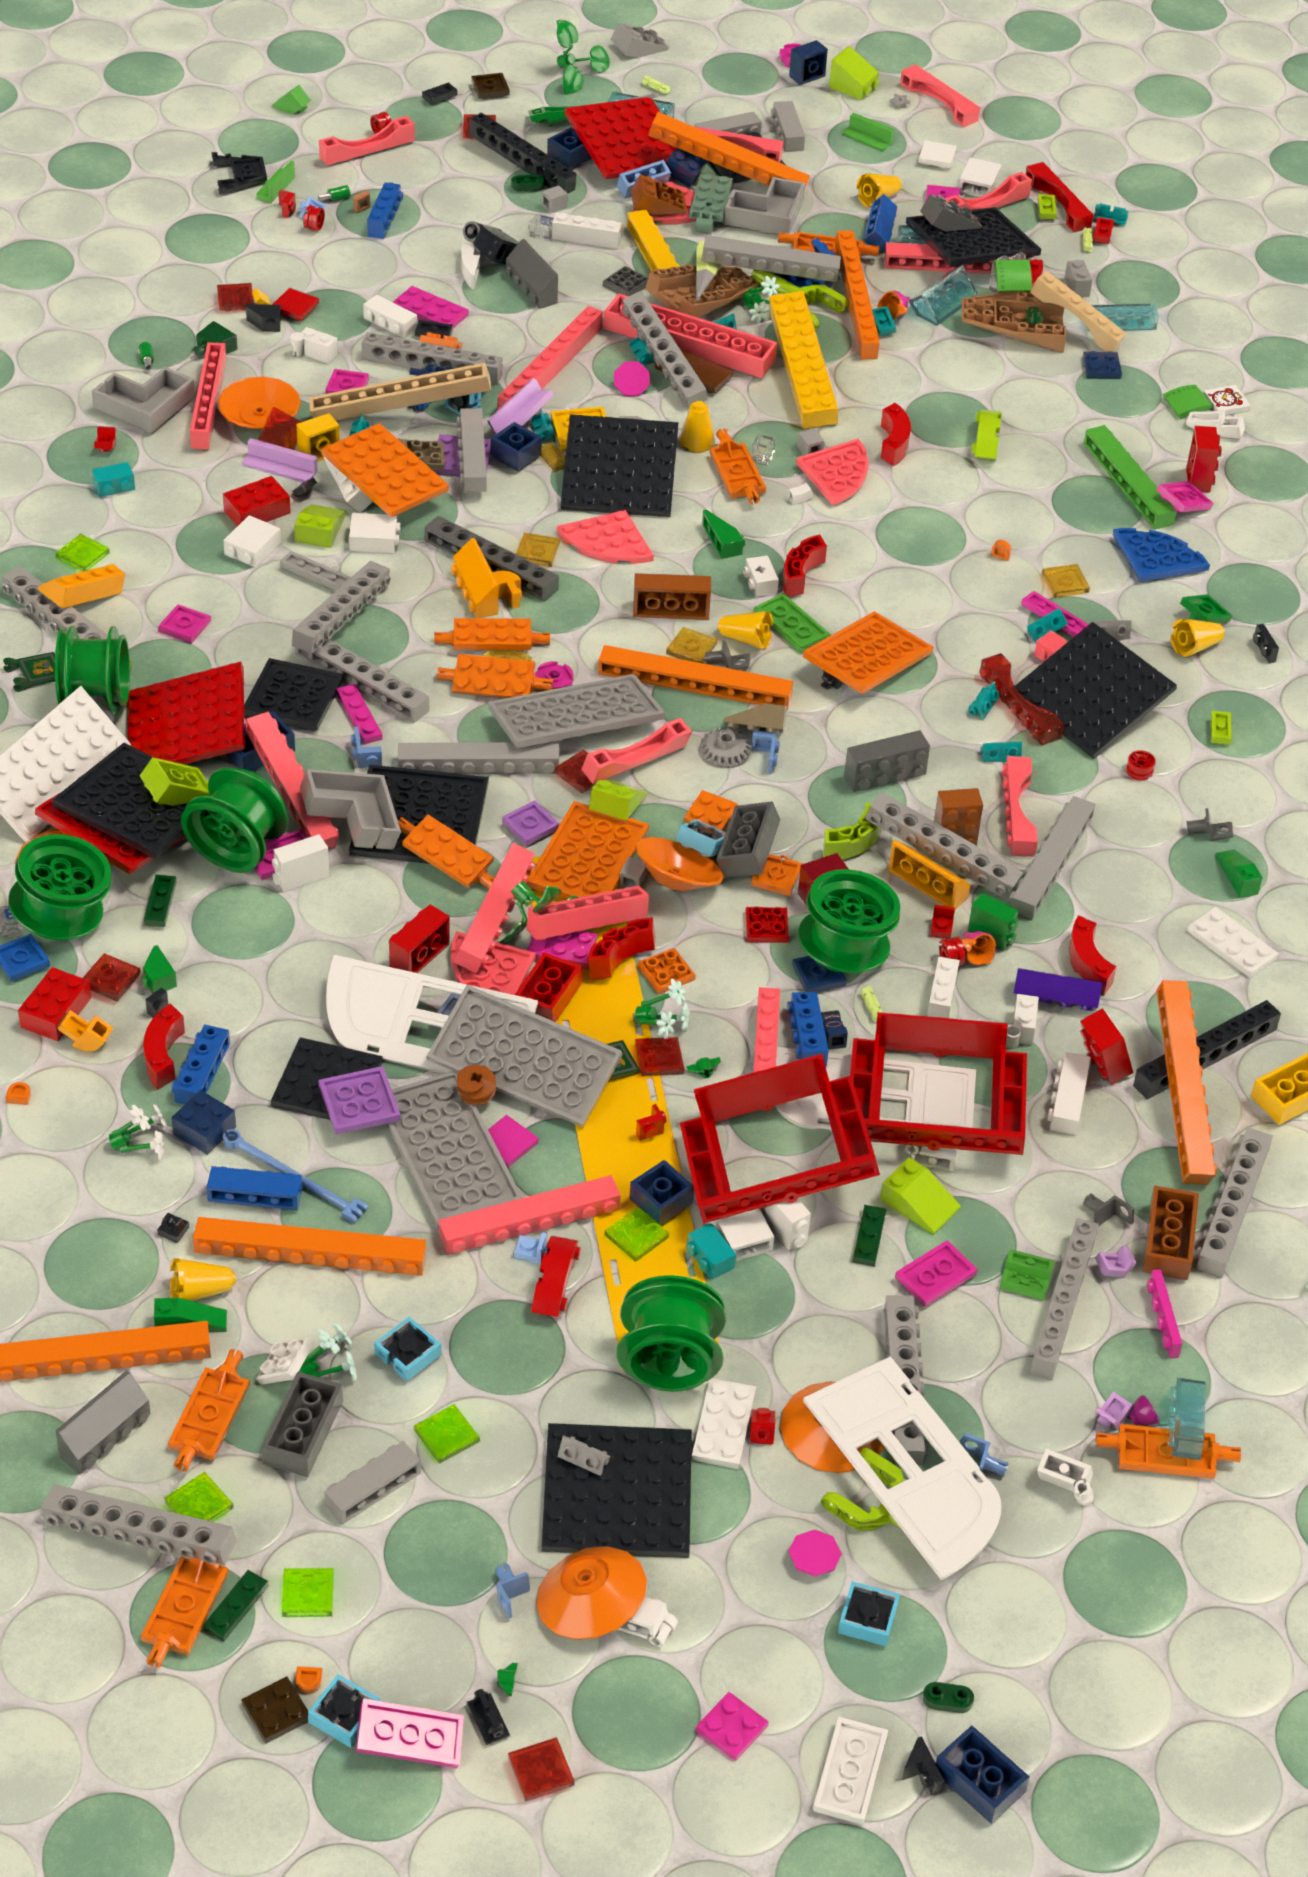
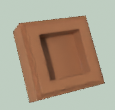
M368 191L353 196V206L356 213L370 207V193Z

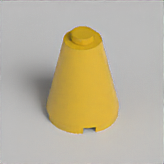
M872 173L861 175L856 184V189H859L858 199L866 207H871L872 202L883 194L888 198L895 195L902 187L901 180L897 176Z
M696 401L690 405L679 436L680 446L682 448L684 446L689 448V451L693 453L707 452L709 447H713L715 444L708 405L702 401Z
M761 611L723 616L718 622V630L723 636L757 649H766L770 644L773 633L769 632L770 626H773V618L770 612Z
M1183 618L1176 620L1172 625L1174 631L1170 635V640L1177 654L1188 657L1221 642L1225 632L1219 623Z
M174 1258L171 1261L170 1271H174L173 1278H170L171 1298L196 1301L230 1291L232 1286H235V1272H231L230 1267Z

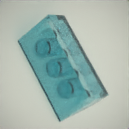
M962 265L939 278L910 299L909 303L918 317L937 326L962 308V298L979 296Z

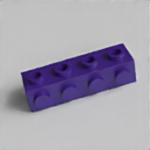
M1018 968L1013 993L1039 997L1038 1002L1051 1004V1000L1060 1001V1006L1072 1008V1004L1081 1005L1080 1009L1093 1011V1007L1098 1008L1102 982Z

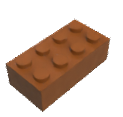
M635 573L633 617L709 620L711 576Z
M1154 1185L1149 1207L1142 1272L1151 1274L1152 1270L1161 1269L1163 1276L1188 1280L1193 1260L1199 1193Z

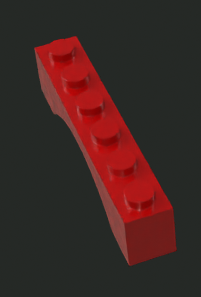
M1044 162L1026 166L1025 174L1032 179L1031 187L1048 195H1055V199L1061 203L1066 211V225L1074 233L1083 231L1085 227L1087 229L1091 228L1094 218L1093 213Z

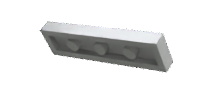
M292 551L280 560V567L335 591L351 578L346 574Z

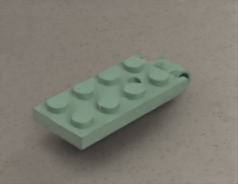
M700 174L689 212V218L696 219L695 231L712 233L714 221H723L733 178Z

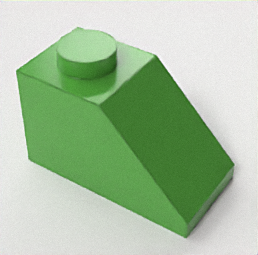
M297 85L273 103L272 106L290 114H294L297 111L301 113L308 108L306 104L311 100L301 86Z

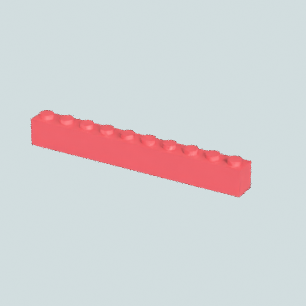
M587 306L498 395L497 411L532 378H535L541 389H543L602 329L603 311Z

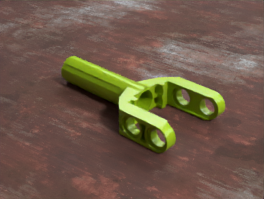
M754 269L751 274L753 280L761 285V282H766V276L770 280L775 277V284L780 285L779 288L775 289L778 294L804 291L807 304L809 302L814 304L817 300L836 312H843L849 307L846 297L826 285H809L799 288L773 272ZM810 312L816 330L820 324L816 315Z
M869 1448L861 1450L860 1455L878 1478L889 1486V1489L904 1482L900 1468ZM826 1492L820 1500L822 1506L828 1512L858 1532L876 1530L891 1523L900 1528L883 1504L878 1509L872 1505L869 1513H867L837 1492Z

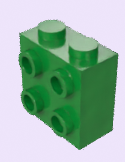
M981 893L971 906L968 932L981 931L989 933L995 940V948L1004 951L1016 939V934L1014 933L1019 924L1017 919L1019 910Z

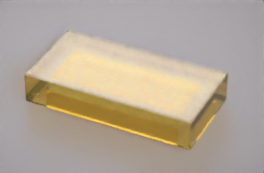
M553 442L542 445L540 456L554 472L563 470L565 455Z

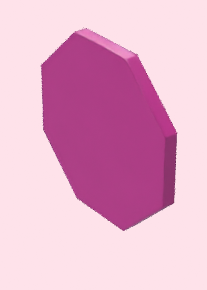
M638 361L623 362L614 371V386L625 396H640L650 386L649 371Z
M811 1530L796 1535L788 1552L797 1570L814 1577L834 1571L842 1555L834 1537L818 1530Z

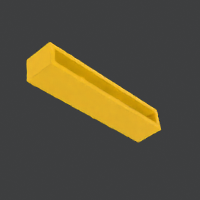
M648 211L627 212V228L651 271L680 267Z

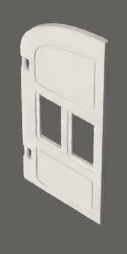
M334 955L327 983L326 1003L328 1019L336 1039L345 1048L383 1056L384 1061L445 1074L452 1072V1070L427 1060L426 1056L430 1051L429 1048L405 1042L412 1021L443 1028L449 1017L448 1015L417 1009L423 987L461 995L467 984ZM472 986L530 1012H536L538 1000ZM368 1047L377 1048L379 1052L368 1051Z
M777 1047L776 1066L799 1060L795 1057V1049ZM828 1053L826 1070L829 1081L850 1076L852 1055ZM884 1059L883 1070L909 1073L908 1090L882 1087L881 1100L907 1102L906 1119L899 1120L880 1117V1120L973 1128L976 1069ZM821 1093L775 1106L779 1113L794 1125L807 1129L832 1131L829 1124L818 1123H830Z
M889 1357L804 1397L803 1402L942 1581L973 1560L988 1544L999 1523L1002 1507L1001 1499L995 1486L984 1476L979 1466L919 1391H916L895 1361ZM903 1386H906V1388L910 1391V1395H908L905 1392V1390L902 1388ZM913 1421L944 1462L922 1472L891 1431ZM878 1438L909 1479L887 1489L856 1448ZM976 1474L981 1483H978L972 1475Z

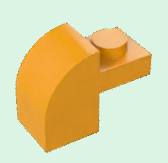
M509 571L492 572L499 585L498 599L507 597L512 609L519 608L520 599H522L520 577Z
M71 1010L65 1015L58 1027L59 1031L74 1040L73 1047L89 1052L98 1050L105 1043L113 1029L111 1025L96 1015L87 1022Z

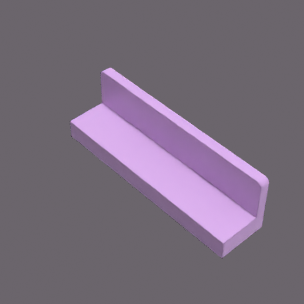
M532 378L488 419V424L495 435L513 422L523 426L554 395L551 390L541 389L537 380Z
M252 438L247 442L248 455L242 461L243 466L300 482L314 477L318 472L317 456Z

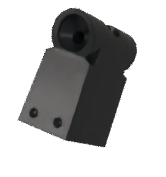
M474 221L466 223L463 228V235L467 241L472 242L491 261L506 265V258L519 243L499 228Z

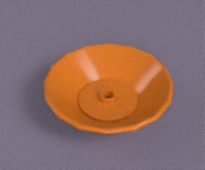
M262 376L249 377L233 382L222 391L218 399L220 413L228 421L240 427L260 430L273 428L288 422L297 414L301 402L299 393L292 385L280 379Z
M647 837L639 839L635 844L638 856L652 877L669 889L686 892L719 885L724 879L720 867L712 859L700 855L699 851L693 848L683 847L679 842L665 838Z
M828 1381L811 1384L795 1393L782 1410L780 1429L785 1445L799 1461L816 1470L834 1473L856 1470L803 1402L804 1397L836 1382ZM877 1438L856 1449L860 1453L863 1448H869L879 1455L884 1445Z
M608 1546L585 1548L566 1556L548 1571L538 1588L536 1607L542 1623L556 1635L574 1640L598 1638L618 1630L635 1616L645 1599L647 1577L641 1563L627 1551Z

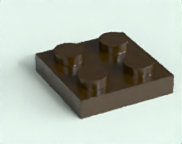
M503 72L471 76V82L478 99L510 95V89Z
M287 1676L241 1699L242 1706L265 1744L308 1723V1709Z

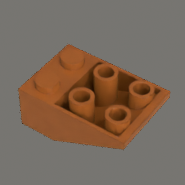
M641 174L631 188L633 208L635 210H647L649 215L686 214L687 212L684 192L678 188L674 189L664 182L655 181L651 177Z

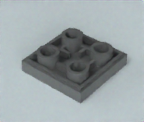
M624 266L603 280V286L616 293L631 296L646 288L648 278L632 270L630 267Z

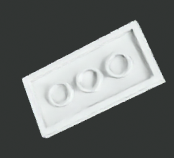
M1217 907L1188 926V933L1248 978L1253 977L1274 962L1279 954Z
M714 1378L709 1380L692 1453V1461L739 1470L756 1386Z
M838 1716L813 1811L864 1825L888 1730Z

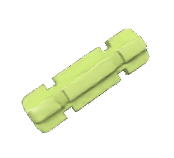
M649 76L643 77L642 83L663 94H669L670 86Z
M1085 227L1083 229V250L1091 252L1093 247L1092 229Z
M870 986L863 987L861 989V996L865 1000L864 1003L871 1014L872 1020L877 1022V1012L883 1013V1011L880 1009L881 1007L876 996L873 994L872 988Z

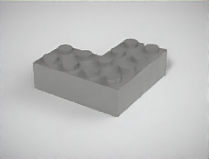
M773 177L766 195L733 189L725 206L724 224L748 230L762 231L764 233L779 235V232L790 234L804 201L805 183Z
M163 367L144 384L114 372L104 380V383H100L92 390L93 408L150 433H153L195 397L194 379L167 367Z
M306 769L300 790L307 815L347 818L355 847L373 848V845H375L376 848L380 849L395 848L401 830L384 775Z

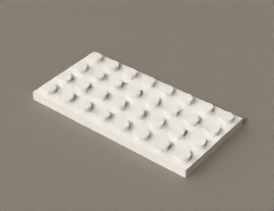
M82 686L77 688L0 755V814L25 843L30 841L49 824L35 815L36 807L62 792L122 743L125 742L131 746L130 742Z

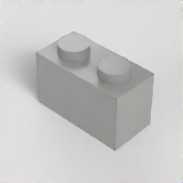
M1084 260L1067 261L1065 280L1068 287L1080 297H1090L1092 278Z

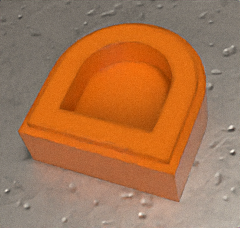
M997 540L992 546L991 556L1008 561L1011 556V545L1005 540Z
M24 1082L13 1083L8 1088L5 1097L6 1103L28 1105L31 1097L30 1087Z
M297 1666V1689L304 1694L317 1692L321 1687L323 1668Z

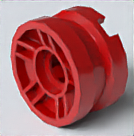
M383 111L371 116L370 125L374 134L380 132L392 121L388 113Z
M309 205L306 208L308 210L307 214L304 213L303 226L307 229L312 228L315 231H320L325 220L324 208H316Z
M1144 750L1133 751L1128 757L1126 773L1135 780H1148L1154 773L1155 757Z
M953 937L950 940H940V944L942 943L939 946L940 957L960 960L959 966L964 965L965 951L961 939Z

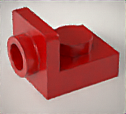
M934 906L930 937L951 939L955 913L954 907Z

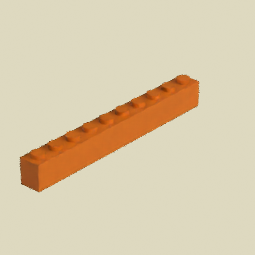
M657 112L648 135L767 186H770L772 178L776 177L803 182L806 188L810 175L660 112Z
M837 231L835 249L837 256H841L840 271L846 298L849 302V311L860 359H878L880 342L854 231Z
M608 645L603 646L598 660L599 675L620 677L635 674L641 683L762 705L768 703L787 706L788 710L793 693V680Z
M1162 980L1156 990L1182 1182L1183 1184L1208 1185L1213 1177L1216 1176L1217 1166L1213 1162L1214 1145L1210 1141L1211 1125L1208 1124L1207 1120L1208 1105L1205 1104V1086L1202 1085L1201 1079L1203 1069L1199 1065L1200 1049L1196 1044L1197 1029L1194 1027V1009L1191 1008L1190 1003L1192 993L1188 989L1187 981Z
M198 1217L193 1236L194 1253L423 1276L427 1254L425 1239Z
M208 1321L0 1344V1381L8 1382L16 1379H33L43 1376L79 1374L88 1371H105L114 1368H130L132 1366L155 1365L168 1362L177 1363L186 1360L211 1358Z

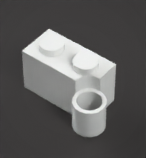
M1017 994L1013 1025H1008L1006 1048L1014 1049L1019 1044H1033L1039 997Z

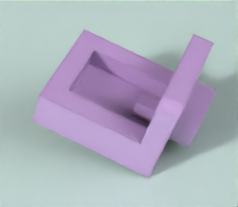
M1123 1246L1117 1254L1099 1252L1095 1257L1099 1269L1104 1276L1125 1277L1136 1264L1128 1246Z
M1113 1391L1102 1408L1096 1409L1095 1412L1099 1417L1098 1421L1107 1428L1113 1426L1115 1429H1118L1119 1425L1123 1423L1132 1410L1133 1404Z

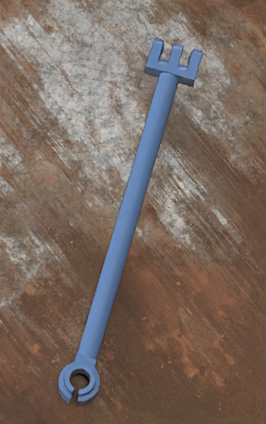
M236 1129L226 1130V1134L223 1133V1144L228 1149L240 1148L280 1173L302 1175L244 1141L240 1132ZM302 1175V1186L343 1209L342 1218L354 1224L357 1218H360L363 1212L368 1209L367 1204L356 1197L349 1203Z

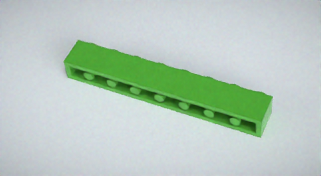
M1105 425L1086 429L1084 445L1155 530L1174 525L1177 511L1169 501L1161 498V494L1156 491L1157 485L1152 482L1139 464L1131 457L1130 453L1115 438L1113 433Z

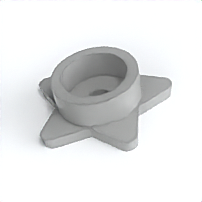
M894 94V98L890 99V102L897 108H904L906 104H910V101L907 100V95L900 96Z

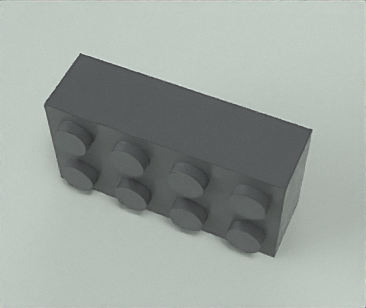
M921 730L848 747L844 778L852 791L857 792L926 775L930 745Z
M773 801L735 806L716 859L724 878L763 874L781 820Z
M297 1372L261 1447L263 1464L309 1477L343 1403V1385Z

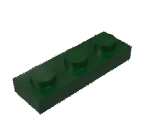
M155 875L144 917V925L166 926L177 883L176 876Z
M864 1204L853 1263L875 1267L886 1208Z
M247 1570L203 1624L204 1630L225 1642L269 1587L268 1581Z

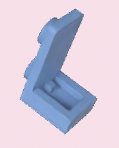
M354 727V734H351V746H355V748H352L353 760H357L358 768L369 767V765L382 766L381 746L361 748L359 729Z
M753 730L752 750L770 752L768 773L772 774V768L777 767L778 755L774 754L779 753L780 741H776L777 733Z

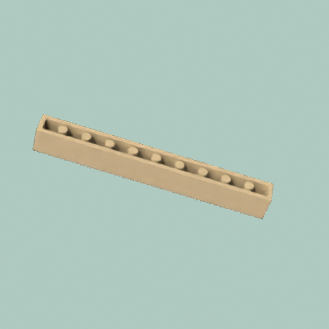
M480 363L309 397L310 412L313 418L329 413L337 421L361 416V414L367 415L491 390V382L486 364Z

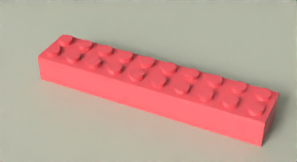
M618 293L604 311L603 329L635 339L638 337L636 333L638 330L633 329L630 318L625 317L622 311V307H624L622 299L629 296ZM650 303L677 346L682 350L723 367L759 378L764 377L776 360L777 342Z

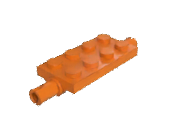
M779 232L778 243L792 244L794 246L793 249L814 252L811 241L818 238L827 245L830 252L833 251L837 256L835 249L836 237L804 232L794 234ZM856 240L860 258L863 254L878 257L879 246L866 245L864 241Z
M719 429L716 435L720 440V444L717 447L710 448L709 454L730 498L747 496L750 504H753V501L757 504L760 501L758 494L766 493V486L745 443L737 444L730 438L727 429H723V431Z
M454 618V630L452 632H434V644H452L454 650H531L533 644L550 645V632L533 633L531 631V619Z
M458 654L455 669L438 667L437 671L439 673L437 672L436 675L437 680L453 681L452 692L458 694L511 698L531 694L535 689H553L551 687L553 686V679L536 677L534 674L535 662L527 660Z
M427 815L417 826H414L403 817L400 818V821L398 820L401 832L407 835L403 840L405 848L468 889L473 883H481L490 889L495 878L487 873V869L494 861L493 856L430 815Z
M230 1349L224 1364L215 1370L205 1367L168 1441V1448L180 1451L173 1464L177 1470L180 1471L182 1466H184L182 1471L187 1472L194 1456L214 1461L250 1387V1380L241 1378L236 1371L244 1356L241 1351L237 1350L235 1355H233L235 1349Z
M1128 1424L1119 1425L1118 1435L1096 1432L1095 1447L1113 1448L1118 1451V1469L1215 1479L1216 1462L1226 1460L1240 1463L1241 1447L1220 1446L1219 1443L1215 1442V1434Z
M181 1555L141 1634V1641L154 1645L149 1656L146 1658V1662L150 1666L157 1662L155 1667L160 1668L168 1650L189 1656L229 1574L227 1567L216 1563L209 1564L204 1560L196 1558L188 1559Z

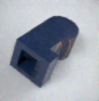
M839 1010L821 1012L828 1050L846 1048L848 1031L844 1027L843 1021H841ZM839 1037L841 1041L834 1043L832 1038Z

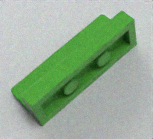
M852 113L850 115L849 127L843 131L842 135L883 152L893 144L894 129Z
M290 161L284 168L277 170L256 193L257 199L272 203L279 196L278 192L284 190L295 178L294 161Z

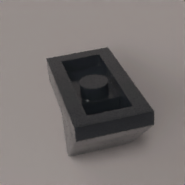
M921 1736L917 1738L905 1765L902 1780L919 1775L923 1787L928 1788L931 1796L941 1793L944 1780Z

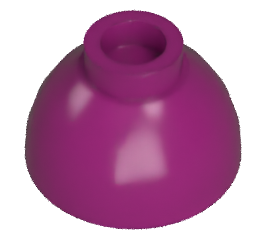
M1144 1395L1138 1397L1133 1404L1132 1412L1129 1414L1133 1423L1137 1426L1140 1424L1150 1427L1160 1424V1418L1147 1397Z

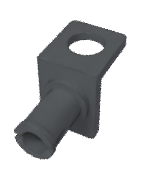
M723 640L720 651L705 652V660L707 664L723 662L726 668L740 670L749 668L750 654L731 656L727 642ZM740 659L745 660V662L741 665L735 664L736 661Z
M1205 808L1206 817L1204 819L1187 821L1188 834L1206 831L1209 833L1210 841L1233 838L1232 822L1212 824L1209 808ZM1220 828L1228 829L1225 834L1217 833Z
M1090 1193L1083 1201L1085 1207L1094 1211V1223H1098L1099 1226L1114 1215L1130 1225L1134 1223V1208L1115 1195L1108 1201L1103 1202ZM1121 1206L1127 1210L1128 1216L1122 1212Z

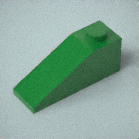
M703 510L702 526L721 559L742 555L745 539L738 530L710 511Z
M1235 849L1215 854L1239 898L1259 894L1263 877L1252 861Z
M154 1298L155 1327L208 1321L209 1332H227V1310L182 1298Z

